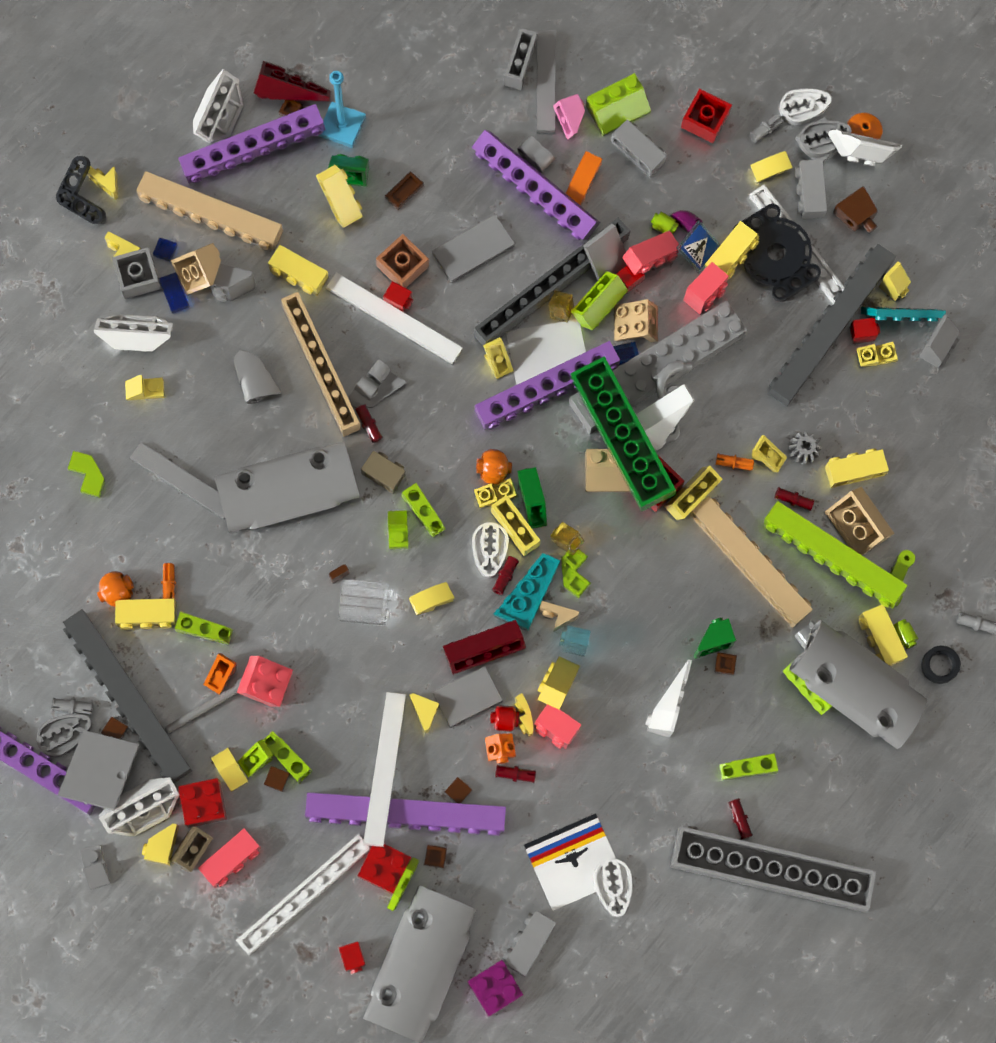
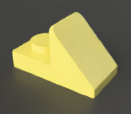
M90 166L87 174L88 178L116 200L118 198V183L115 167H112L105 175L100 169L97 168L95 170Z
M109 231L104 237L107 246L117 251L114 257L141 249Z
M500 337L483 345L486 352L484 355L497 379L514 371L503 340Z
M138 375L125 381L127 401L164 398L163 378L143 379L142 375Z
M761 435L752 450L753 460L762 461L769 469L777 473L787 458L765 435Z

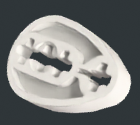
M817 89L792 90L787 92L781 99L779 113L788 124L803 125L815 120L827 110L831 103V96L827 92ZM820 98L826 100L825 104L819 102ZM804 102L806 105H809L808 108H806L805 106H801ZM794 105L800 107V110L797 111V109H793ZM785 108L792 109L791 113L785 111Z
M492 522L480 525L474 531L472 537V551L477 568L488 579L495 577L502 568L509 542L506 530L501 525ZM489 528H493V531H496L492 535V540L496 541L492 543V549L495 550L492 552V555H488V552L484 551L488 549V542H485V540H488L489 534L485 531H488ZM489 560L491 567L495 569L491 571V574L484 570V568H487Z
M607 859L596 867L593 874V882L603 907L611 916L620 917L625 914L630 903L632 875L629 867L623 861ZM609 862L616 866V869L613 870V874L618 876V879L615 880V885H619L616 894H613V891L608 889V887L612 886V882L607 880V877L610 876V871L605 869ZM615 897L618 905L623 907L619 910V914H616V911H612V907L615 906Z

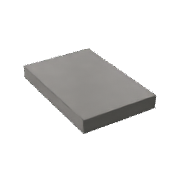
M610 224L583 245L597 280L606 271L616 274L627 266L622 258L626 251L617 228L613 224Z
M485 666L433 692L450 728L503 702Z

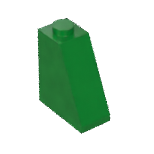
M536 467L517 471L527 523L532 529L547 526L546 502Z

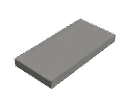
M493 215L434 249L432 254L450 281L454 282L513 248L515 244L496 215Z

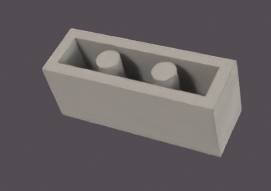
M523 28L519 29L504 75V86L522 89L537 43V32Z
M626 120L612 133L611 142L649 177L665 164L667 158L665 151L661 147H657L648 135H644L635 123Z
M800 160L798 167L795 168V177L799 179L797 195H800L801 200L798 203L799 213H802V219L824 218L827 213L823 161Z
M536 910L534 914H528L524 921V924L527 925L523 932L519 930L513 940L516 942L513 950L509 948L503 957L506 960V966L524 977L556 924Z

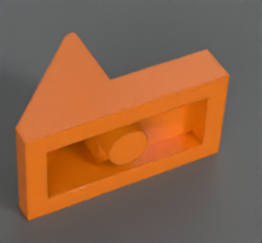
M219 653L203 685L220 695L229 678L237 671L236 663Z

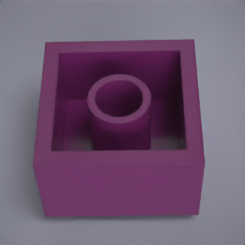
M500 960L467 981L488 1017L523 996L503 960Z

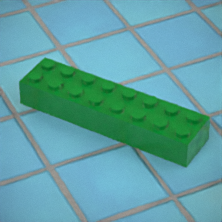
M605 356L570 373L573 384L641 512L676 495V489Z

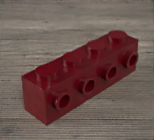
M514 620L444 645L443 649L451 672L454 675L526 649L518 623Z

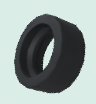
M940 645L933 647L924 655L921 667L923 674L928 680L933 683L943 684L948 683L957 676L960 671L961 662L955 650L948 646ZM935 654H945L950 658L952 670L949 674L939 676L931 670L930 660Z

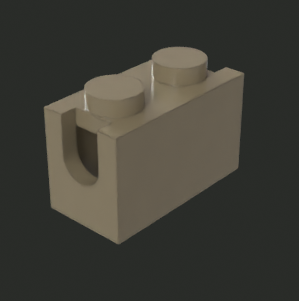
M374 450L361 468L362 475L394 494L406 476L403 465L398 462H391L388 460L387 455L382 452L377 453Z
M191 827L170 861L181 866L183 870L192 872L213 837L198 827Z

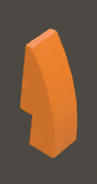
M587 151L566 191V194L580 206L602 165V158Z

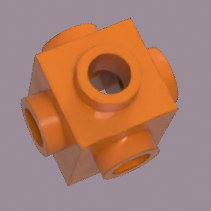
M512 733L496 734L485 738L488 761H497V764L508 763V759L516 757Z

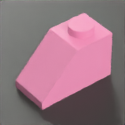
M578 94L559 100L553 106L567 140L577 133L585 112L584 102Z

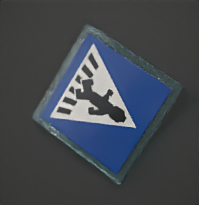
M697 221L676 249L700 274L706 267L705 263L719 248L720 244L700 221Z

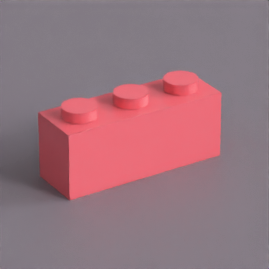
M669 230L630 247L622 258L634 275L641 272L644 274L652 267L658 268L666 261H674L678 257L677 254L681 250V246Z
M244 828L199 866L198 869L213 887H222L229 881L228 876L233 872L237 874L244 868L243 863L248 859L252 861L260 854L258 850L261 847Z

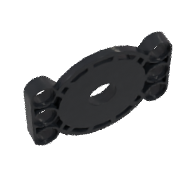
M769 204L741 221L759 236V244L754 250L750 249L748 259L743 262V265L753 279L761 284L774 286L772 290L773 298L778 302H783L816 282L820 278L821 270L818 265L810 264L812 246L805 230L792 220L780 218V207L776 204ZM773 208L777 210L778 214L775 217H769L767 211ZM758 218L762 221V224L759 227H754L751 221ZM785 223L793 225L796 229L794 230L790 226L785 225ZM799 231H801V233L805 236V241H803L802 237L799 234ZM772 244H781L785 248L786 254L782 259L773 260L768 256L767 250ZM807 245L809 247V256L805 255V246ZM747 264H750L754 273L748 268ZM811 268L816 269L818 272L814 278L807 275V271ZM757 276H760L761 278L768 280V282L758 278ZM798 278L802 281L800 287H793L791 281ZM778 288H783L786 291V295L778 297L775 291Z

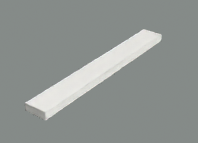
M765 185L749 194L750 199L759 210L769 204H776L781 210L780 218L792 220ZM773 208L767 211L769 217H775L778 214L777 210ZM785 223V225L790 226L794 230L796 229L793 225ZM799 231L800 236L805 241V236ZM807 245L805 246V255L809 256V247ZM812 246L810 264L818 265L821 270L820 278L816 283L834 304L835 300L833 298L839 290L843 292L845 287ZM811 268L808 270L812 278L817 276L818 272L816 269Z
M337 272L326 287L328 291L452 365L463 350L461 346Z
M386 693L363 845L384 847L406 694Z
M360 834L354 837L236 940L249 956L370 851L371 847L369 845H363L364 839Z

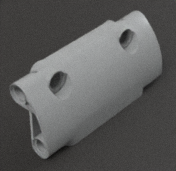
M345 442L322 448L315 447L214 476L229 533L246 528L256 529L330 509L339 506L342 502L360 498ZM322 453L324 457L321 461H315L314 455ZM242 473H247L250 475V478L247 481H241L239 476Z
M822 620L814 624L804 652L794 659L789 668L791 672L805 680L806 687L855 722L871 736L882 737L896 749H899L909 738L918 724L927 703V699L909 686L907 678L848 634L842 631H835Z
M418 886L412 900V905L403 913L371 990L372 1001H370L363 1019L422 1043L430 1023H433L439 1014L470 937L469 927L476 909L425 887ZM417 913V919L413 921V916ZM385 989V990H386V994H385V996L382 998V997H381V993H382V991Z

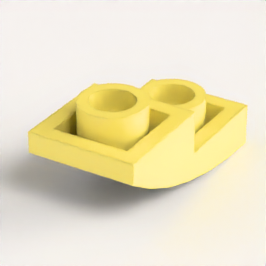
M786 151L750 165L758 183L793 168Z
M894 342L856 348L860 367L898 361Z
M511 478L499 484L493 485L491 483L474 490L480 508L491 506L506 495L510 500L518 497Z
M444 582L411 596L409 600L416 615L433 611L436 606L453 602L454 596L447 582Z
M521 693L515 697L516 703L514 704L520 714L522 712L524 714L519 718L520 723L518 726L523 734L527 733L530 737L533 735V719L529 705Z

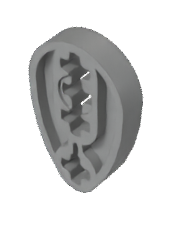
M831 120L809 123L801 131L799 146L810 157H824L837 150L828 135L829 131L842 129L844 132L851 133V127L846 123ZM823 134H825L826 137L829 136L828 140L822 138ZM815 136L817 137V139H820L819 143L817 141H812ZM806 139H808L809 142L812 141L811 145L805 143Z
M68 714L50 719L38 729L36 736L38 747L48 756H64L77 747L83 730L90 732L93 725L92 720L88 716L80 714ZM82 719L85 722L88 721V723L85 724V729H83L82 727H78V725H80V720ZM63 729L70 730L67 738L64 736L59 737L58 743L51 741L50 747L42 745L45 743V738L53 739L54 733L60 735L63 733Z

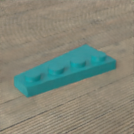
M861 306V314L875 316V320H887V317H893L892 320L904 321V317H910V321H921V318H927V321H938V318H942L944 314L946 315L945 310L913 308L911 310L909 308L894 309L877 307L876 309Z
M542 553L493 615L507 622L516 620L519 627L529 631L559 567L560 560Z

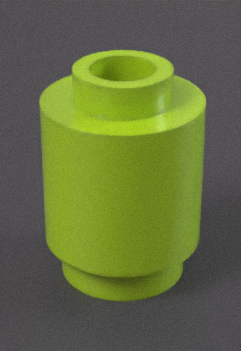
M662 211L659 214L655 213L651 220V223H653L652 228L661 233L670 230L672 235L679 223L675 222L676 219Z
M903 619L893 625L903 647L910 649L917 645L916 641L919 638L910 622Z

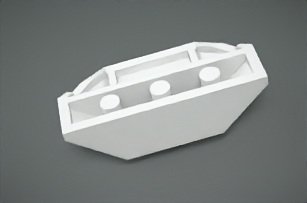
M224 69L221 70L207 88L193 119V133L208 143L230 137L243 108L239 79Z
M831 130L828 133L842 157H847V161L858 163L859 160L864 161V165L875 166V163H883L902 148V144L840 130Z
M119 314L106 318H97L94 333L114 349L143 352L154 351L170 338L173 323L154 316Z
M170 777L149 779L123 793L119 798L115 811L104 809L98 817L108 834L136 836L169 818L180 794Z

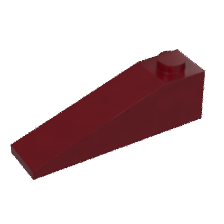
M266 61L262 62L254 89V94H257L259 98L329 101L330 90L309 81L306 83L297 74L291 76L285 73L286 69Z

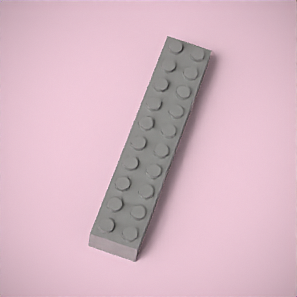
M724 301L613 370V373L633 408L657 393L656 385L658 379L653 377L659 374L665 366L676 361L692 363L691 370L678 372L675 377L672 374L666 382V387L743 339L747 329L729 303ZM579 393L571 396L569 405L589 434L597 430V427Z
M682 826L677 831L670 868L864 913L870 910L877 872Z

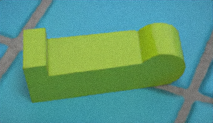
M417 483L402 492V498L407 502L432 537L445 530L442 521Z
M909 550L902 551L897 556L890 574L903 582L908 569L915 562L914 553ZM903 596L900 598L895 607H897L900 604Z
M183 612L179 613L175 626V631L178 633H185L229 645L233 632L231 628Z
M273 731L263 739L273 755L298 784L312 772L308 765Z
M775 753L719 765L722 780L775 774L778 772Z

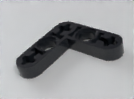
M76 156L72 160L56 193V200L61 206L88 222L101 224L106 218L105 211L78 194L90 169V160L85 156ZM78 161H83L84 168H79ZM71 176H75L77 178V184L75 186H72L69 183V179ZM67 194L66 197L73 200V202L69 200L64 201V197L62 195ZM79 201H82L85 205V209L82 212L77 209ZM88 212H98L99 219H95V215Z

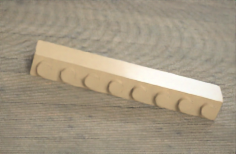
M146 171L136 189L139 199L145 203H154L160 209L172 210L181 217L185 215L196 223L202 222L211 229L223 230L229 236L241 237L243 241L256 243L265 250H275L283 233L282 224Z
M296 292L282 298V307L343 437L361 430L360 422L299 293Z
M707 496L690 512V516L789 625L794 628L813 610L811 603L805 597L802 598L798 594V589L794 584H789L785 580L784 573L774 568L771 559L767 555L763 556L759 551L758 545L746 537V532L740 526L737 527L733 523L731 515L727 512L724 513L720 509L719 502Z

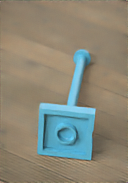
M333 71L329 76V80L334 85L335 102H331L323 120L325 131L318 136L353 148L366 114L343 106L341 84L344 81V76L340 71Z

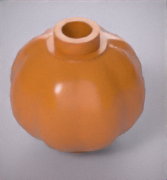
M487 450L482 454L481 458H477L476 473L480 474L481 479L488 484H499L505 480L508 473L512 472V462H508L506 455L500 450Z
M118 571L109 572L101 578L97 595L102 603L106 602L115 607V601L130 600L132 598L134 584L128 575L124 576Z

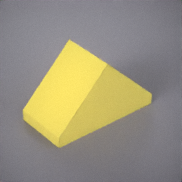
M412 693L410 694L411 702L424 732L428 733L439 708V703Z
M229 748L211 758L231 792L248 782Z

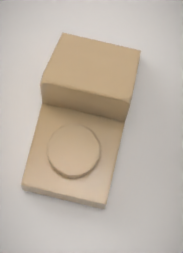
M545 601L541 602L539 612L547 618L557 617L554 631L575 621L579 614V611Z

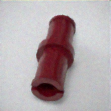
M366 404L357 407L355 411L362 422V428L366 429L371 442L376 443L380 441L383 436L380 434L376 426V420L372 418Z
M780 487L777 488L774 496L775 499L790 503V506L794 507L796 505L808 511L812 510L815 501L814 499L799 495L796 491L793 493Z
M508 556L492 588L494 593L503 595L508 582L513 578L512 574L519 563L518 559Z
M497 765L496 778L513 779V782L520 780L535 783L536 770L520 769L519 766L513 768Z
M740 798L729 801L728 804L734 817L732 820L737 825L741 840L753 836L747 821L748 815L744 813Z

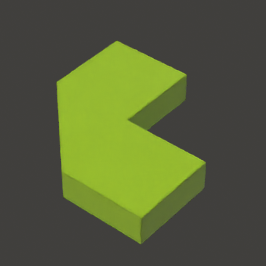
M73 451L68 470L85 475L80 492L100 498L105 479L91 455Z
M572 545L561 558L563 586L579 599L591 584L577 572L588 556Z
M412 857L387 907L388 909L394 911L398 906L418 866V859Z

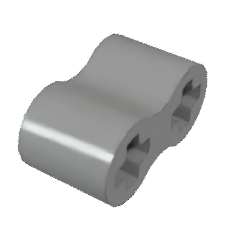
M532 136L517 149L522 158L527 160L540 173L555 161L551 152L545 149Z

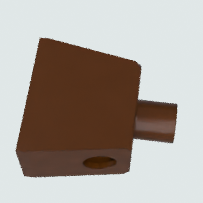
M864 186L838 203L833 210V213L853 231H857L863 226L868 233H871L878 227L872 220L878 212Z

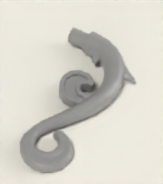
M672 362L653 377L658 379L656 385L658 400L666 396L665 385L668 378L672 374L675 377L678 372H683V370H691V362ZM669 386L666 390L667 392H672L679 387ZM679 422L675 426L676 429L666 439V442L675 441L680 435Z

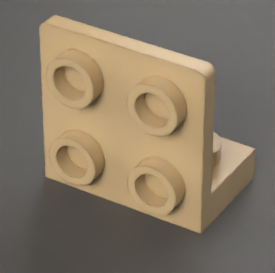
M646 299L615 305L614 340L623 341L643 337L650 342L658 341V306Z

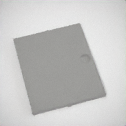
M83 730L58 796L115 811L140 745L113 738L112 736L109 737Z

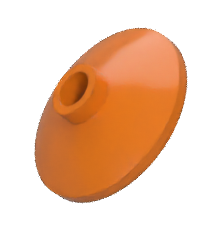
M858 113L852 116L847 123L851 127V133L879 140L882 136V125L872 114Z

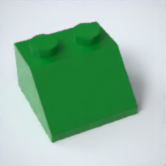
M344 154L331 156L328 168L336 165L340 170L343 169L348 176V179H346L348 185L367 187L369 159L363 156L347 157Z
M723 617L712 620V624L709 625L694 653L695 659L732 648L736 638L729 618L723 620Z

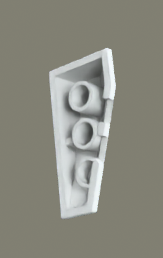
M683 384L636 414L655 452L664 446L670 433H673L679 420L685 416L695 401L686 384Z
M688 659L652 714H648L645 725H648L647 731L669 738L674 732L680 710L678 706L684 695L683 688L688 679L692 660Z

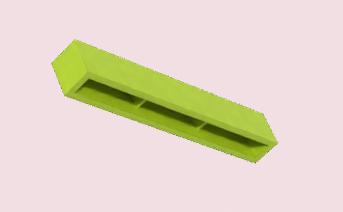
M779 501L776 502L764 519V525L771 533L776 532L782 536L781 538L786 543H793L803 554L808 553L814 557L813 559L817 563L830 567L831 572L836 575H842L849 584L859 586L866 595L876 597L883 606L893 609L905 593L907 584Z

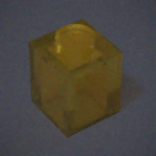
M555 290L548 305L550 318L568 323L572 314L571 310L574 308L573 295Z
M561 522L550 536L556 546L571 555H574L585 542L579 531L564 522Z

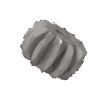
M804 432L803 436L797 433L796 438L791 439L792 445H789V450L793 452L790 456H797L796 462L802 459L803 464H806L808 460L812 463L815 460L814 457H819L818 451L822 447L817 445L820 442L819 439H813L814 433L810 437L807 432Z

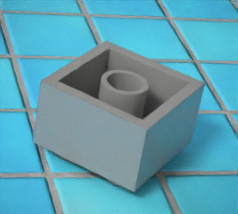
M149 247L112 257L125 299L161 289Z

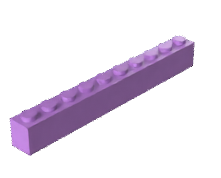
M307 792L305 817L309 819V822L313 823L329 820L330 824H341V821H347L349 825L361 826V823L367 822L370 797ZM391 799L387 824H389V828L400 829L401 825L409 826L408 829L420 830L421 827H428V831L439 832L440 828L448 829V832L460 833V830H468V834H480V831L488 832V835L500 836V833H504L506 807Z

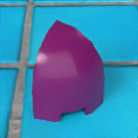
M680 210L670 215L690 235L699 224L703 223L699 217L689 211Z

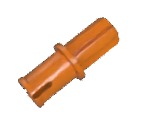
M717 453L715 465L732 467L733 470L738 468L751 471L753 470L754 460L736 457V455L729 456Z
M172 563L163 564V581H161L163 585V599H175V584L177 582L174 581L175 565Z

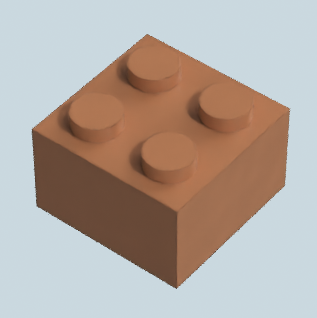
M402 234L376 258V265L391 281L407 288L429 268V258Z

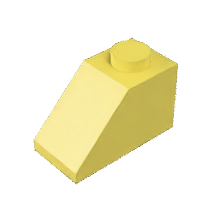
M897 262L886 273L879 285V288L895 302L899 297L903 299L910 291L908 287L911 281L901 263Z
M171 824L149 838L148 843L144 844L142 850L144 859L170 866V859L172 858L179 826Z

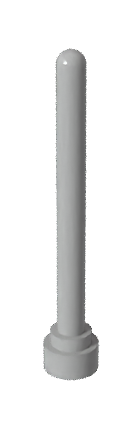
M242 677L237 680L234 687L165 727V731L167 733L175 731L236 695Z

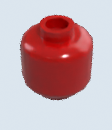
M499 705L495 708V712H491L490 723L494 724V728L497 731L512 732L515 727H518L519 712H516L513 706Z

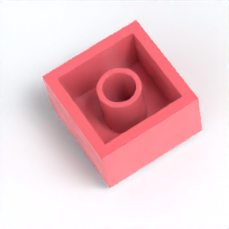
M711 262L687 287L683 301L698 314H701L704 310L707 312L713 306V301L716 297L720 299L726 292L725 288L728 286L727 280L729 276Z
M250 656L237 693L270 707H280L293 670L261 656Z
M548 704L534 724L535 732L543 738L549 737L553 740L551 743L559 749L562 747L567 749L581 727V724L569 715Z

